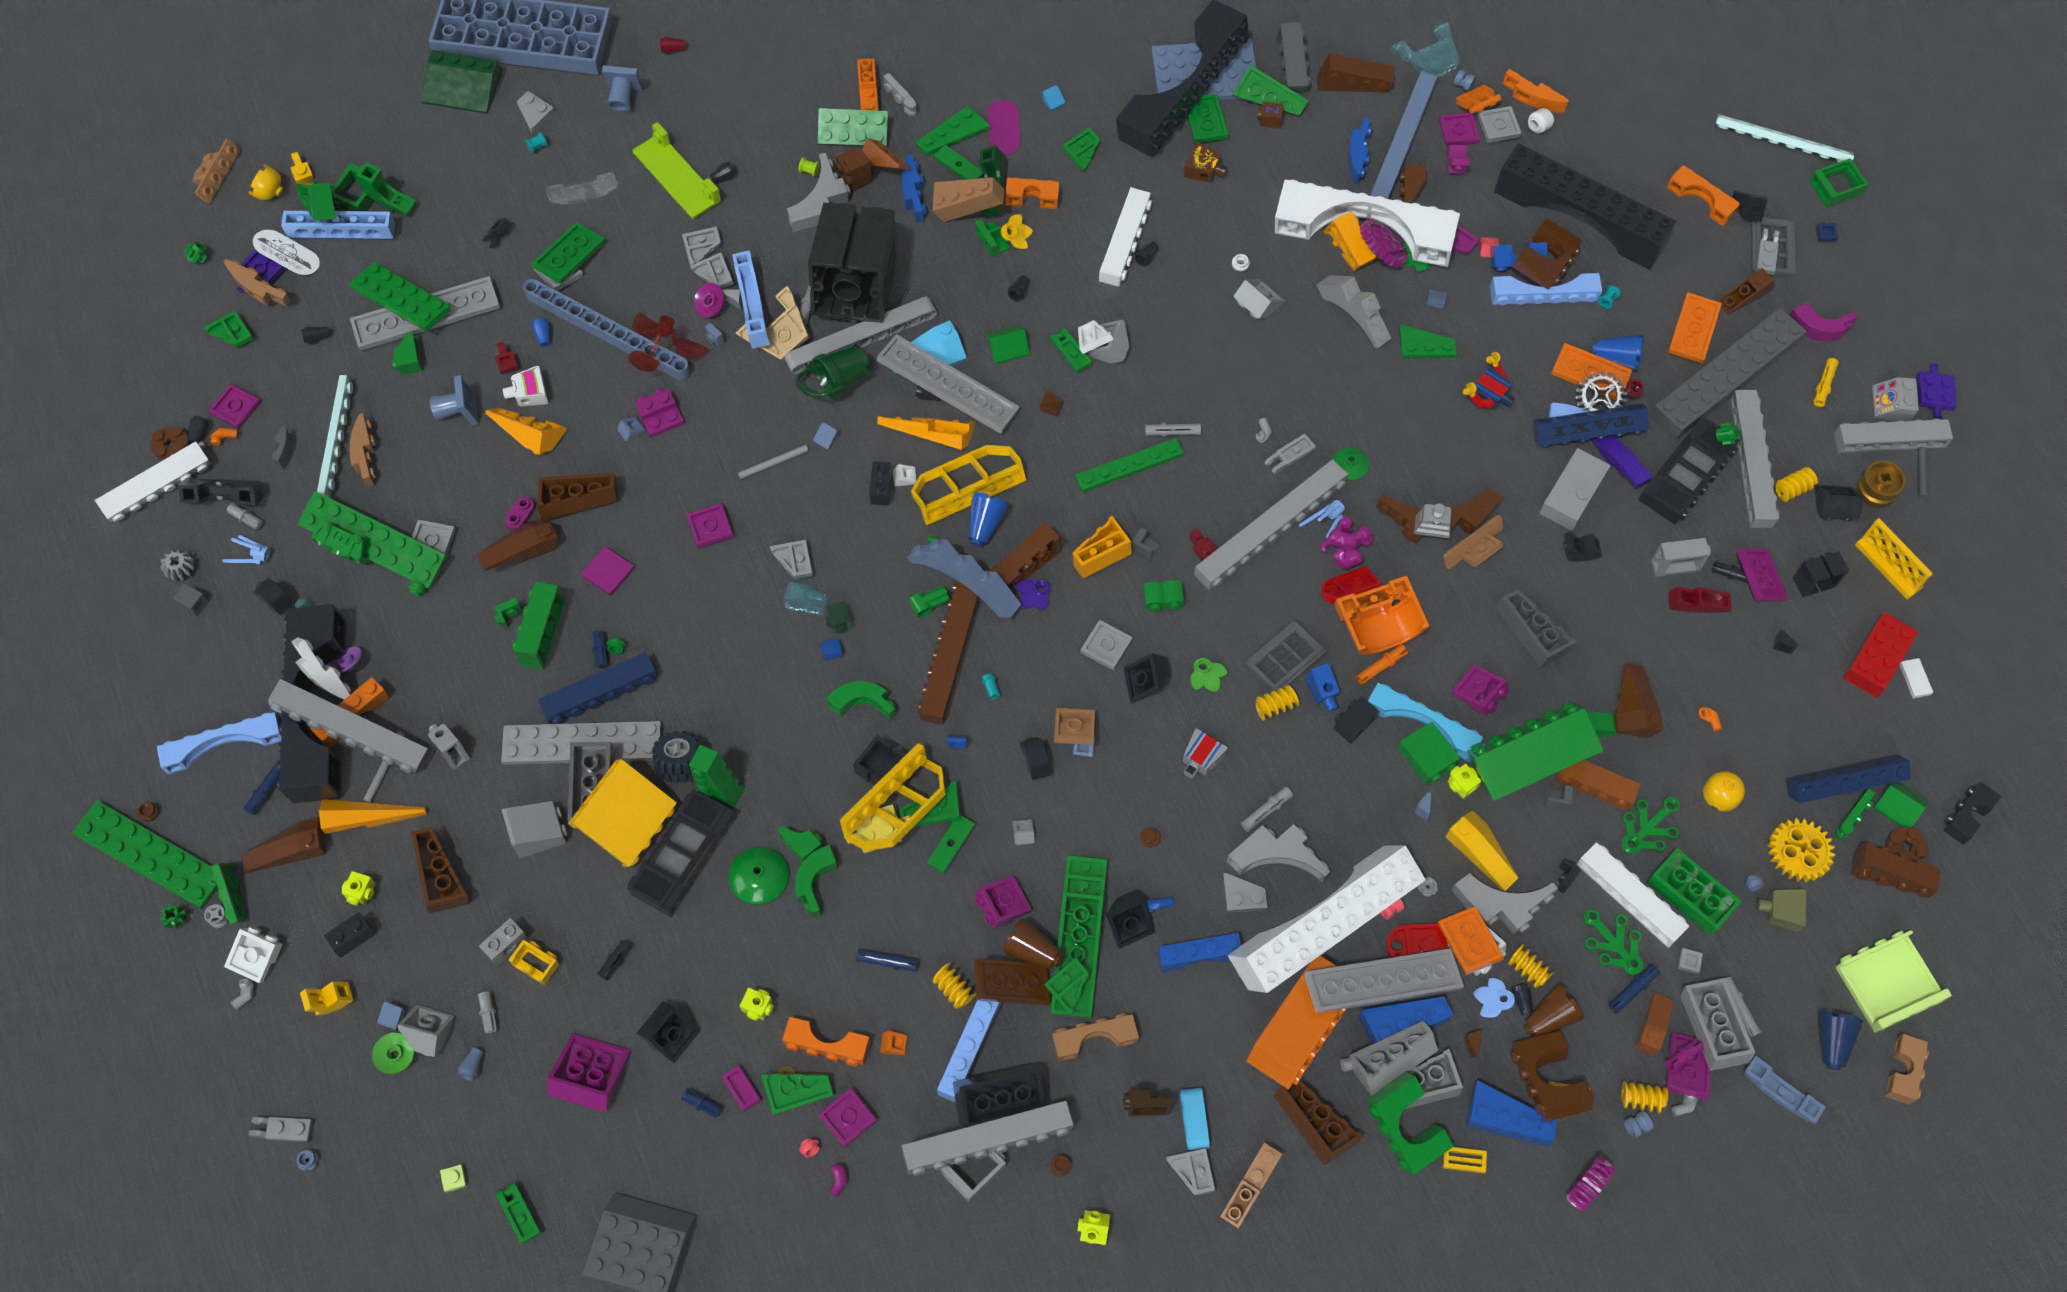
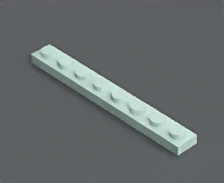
M1718 114L1716 124H1719L1718 127L1728 130L1730 127L1735 129L1737 133L1745 134L1747 132L1757 139H1762V137L1768 138V141L1774 144L1782 142L1788 148L1795 149L1799 147L1802 148L1803 152L1809 154L1813 152L1820 153L1819 156L1826 159L1833 157L1837 158V162H1841L1849 158L1853 160L1854 158L1852 152Z
M347 375L339 376L317 492L331 498V491L335 488L334 475L338 472L337 460L341 456L340 444L344 440L343 428L347 424L346 413L347 409L350 408V393L352 394L353 384Z

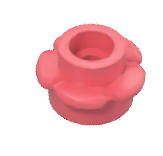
M812 1138L805 1139L801 1143L799 1151L806 1158L812 1157L820 1150L818 1146L819 1141Z

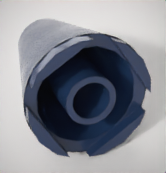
M1821 1011L1819 1017L1823 1062L1828 1064L1827 1068L1840 1071L1841 1067H1846L1863 1025V1019L1842 1013L1833 1014L1832 1016V1012Z

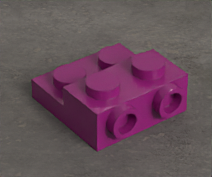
M663 388L657 389L651 396L642 395L635 402L636 409L650 438L684 425V420L669 388L666 390Z
M1476 665L1472 666L1452 690L1454 697L1468 703L1470 709L1484 716L1489 712L1493 713L1497 708L1499 699H1505L1508 694V686L1505 679Z
M1014 876L982 886L975 894L976 905L982 907L985 912L984 920L988 925L991 924L993 929L1006 925L1013 919L1026 915L1032 910Z

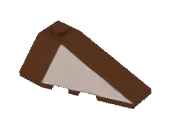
M537 519L521 524L479 552L477 557L486 571L556 549L558 536L550 522Z
M320 817L300 821L242 853L244 873L326 855Z

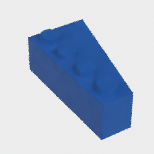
M1443 996L1361 1010L1358 1018L1371 1044H1374L1421 1021H1424L1430 1029L1449 1022L1454 1014Z
M1478 1080L1472 1087L1466 1121L1467 1127L1549 1147L1554 1142L1557 1126L1556 1120L1544 1122L1541 1115L1536 1113V1110Z

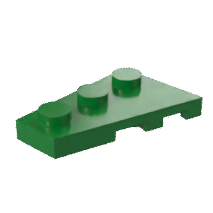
M1399 325L1402 359L1456 358L1455 339Z
M956 781L950 783V786L945 788L946 795L914 827L961 819ZM913 801L899 808L900 818L908 815L912 816L922 805Z

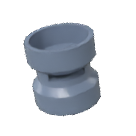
M1460 69L1453 84L1458 87L1462 86L1464 90L1469 92L1477 76L1469 75L1465 70Z
M1645 1111L1637 1113L1634 1118L1629 1117L1624 1120L1625 1129L1633 1139L1641 1136L1642 1132L1647 1133L1654 1129L1652 1120Z

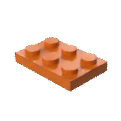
M1475 906L1438 921V925L1465 975L1503 960L1504 956Z

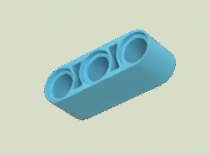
M1202 1088L1180 1090L1187 1149L1209 1148V1135Z

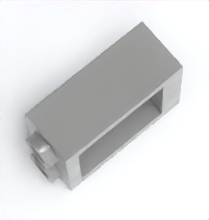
M1706 538L1661 543L1651 559L1655 576L1699 572L1711 555L1710 545H1707Z
M996 1151L989 1152L988 1157L997 1166L973 1190L952 1169L955 1166V1162L946 1164L947 1167L940 1169V1173L970 1203L1006 1168V1163L1004 1162L1006 1158L1002 1153H996Z

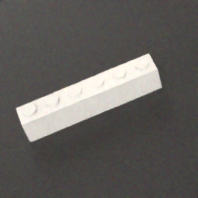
M1130 188L1100 269V282L1119 287L1121 281H1125L1127 275L1126 267H1130L1132 261L1131 253H1135L1137 248L1136 239L1141 237L1142 224L1145 225L1148 216L1146 212L1147 210L1150 211L1153 201L1150 200V192Z
M194 442L99 497L95 502L110 522H118L130 511L135 512L142 507L141 505L147 501L152 502L159 497L158 495L164 491L167 493L173 490L176 484L183 482L186 478H192V475L197 472H204L211 463L197 442Z
M1596 842L1578 861L1577 865L1668 948L1689 927L1682 916L1673 912L1669 904L1661 901L1651 888L1643 885L1638 876L1630 873L1620 860L1612 857L1606 847Z

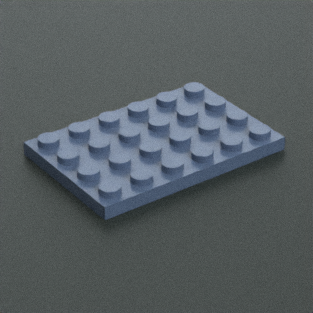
M1248 39L1247 43L1241 46L1238 54L1233 56L1229 65L1221 71L1219 78L1213 81L1210 89L1202 96L1217 94L1219 101L1241 99L1232 96L1249 66L1252 65L1256 68L1252 39ZM1196 43L1151 46L1157 93L1165 92L1178 86L1195 71L1202 57V53L1196 46Z

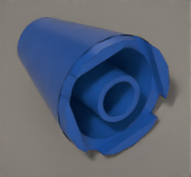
M1644 335L1598 339V342L1593 345V354L1634 371H1639Z
M980 492L974 493L972 497L968 535L971 544L978 547L986 545L1008 509V503L998 497L993 499L988 497L989 494Z

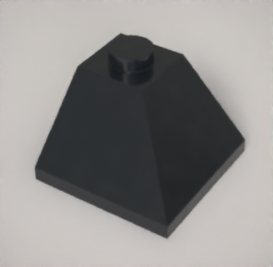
M1151 653L1124 667L1130 703H1135L1163 687L1170 676L1167 657Z
M1136 890L1118 897L1106 913L1118 949L1155 933L1145 901Z

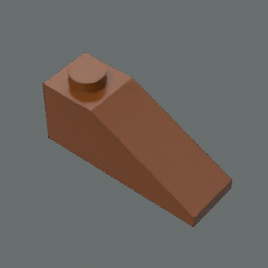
M867 138L862 151L870 161V168L874 166L910 170L911 167L880 141Z
M1653 993L1634 1046L1635 1049L1651 1056L1660 1051L1667 1032L1674 1000L1658 993Z

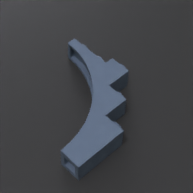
M935 539L929 545H917L907 557L911 564L925 565L956 579L978 595L998 617L1011 618L1021 605L997 572H984L971 555H959L947 539Z

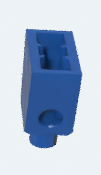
M1329 663L1311 669L1304 680L1316 704L1324 703L1328 712L1337 709L1338 705L1335 698L1340 691Z

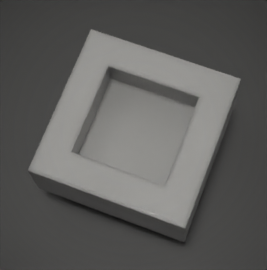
M1682 948L1677 969L1698 974L1703 953Z

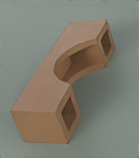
M1127 1013L1116 1015L1115 1019L1107 1020V1018L1098 1019L1094 1024L1090 1025L1081 1023L1069 1030L1067 1028L1057 1029L1055 1033H1052L1057 1061L1062 1062L1078 1058L1080 1047L1086 1040L1092 1037L1108 1038L1118 1048L1138 1043L1139 1036L1133 1014L1127 1015Z

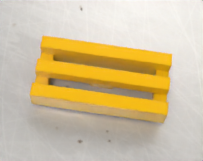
M1452 1147L1443 1155L1442 1168L1485 1174L1487 1151ZM1449 1152L1482 1156V1160L1449 1156ZM1448 1161L1480 1164L1481 1167L1448 1163Z

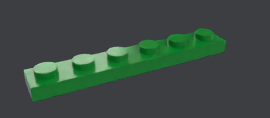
M1175 438L1076 474L1075 480L1081 492L1085 493L1183 457L1184 452Z

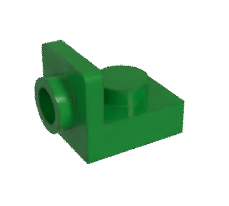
M516 597L495 606L497 613L494 614L498 625L502 624L504 629H507L508 626L505 619L515 617L518 613L522 612Z

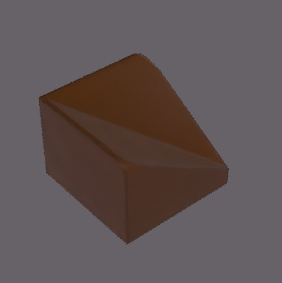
M1046 391L1040 404V411L1057 417L1064 401L1052 392Z

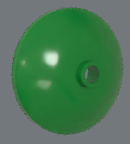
M754 847L745 850L735 858L729 870V883L733 893L741 901L751 905H765L775 901L783 894L789 882V869L786 861L778 852L766 847ZM756 869L761 870L759 874L754 873Z

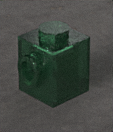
M845 601L826 606L828 616L825 617L827 627L832 628L833 634L845 633L852 629Z

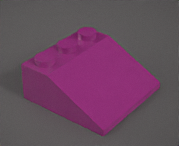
M572 1033L547 1078V1095L607 1112L617 1091L631 1050Z

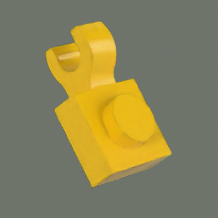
M298 152L292 153L291 156L295 166L290 168L296 183L313 180L314 177L308 162L302 163Z

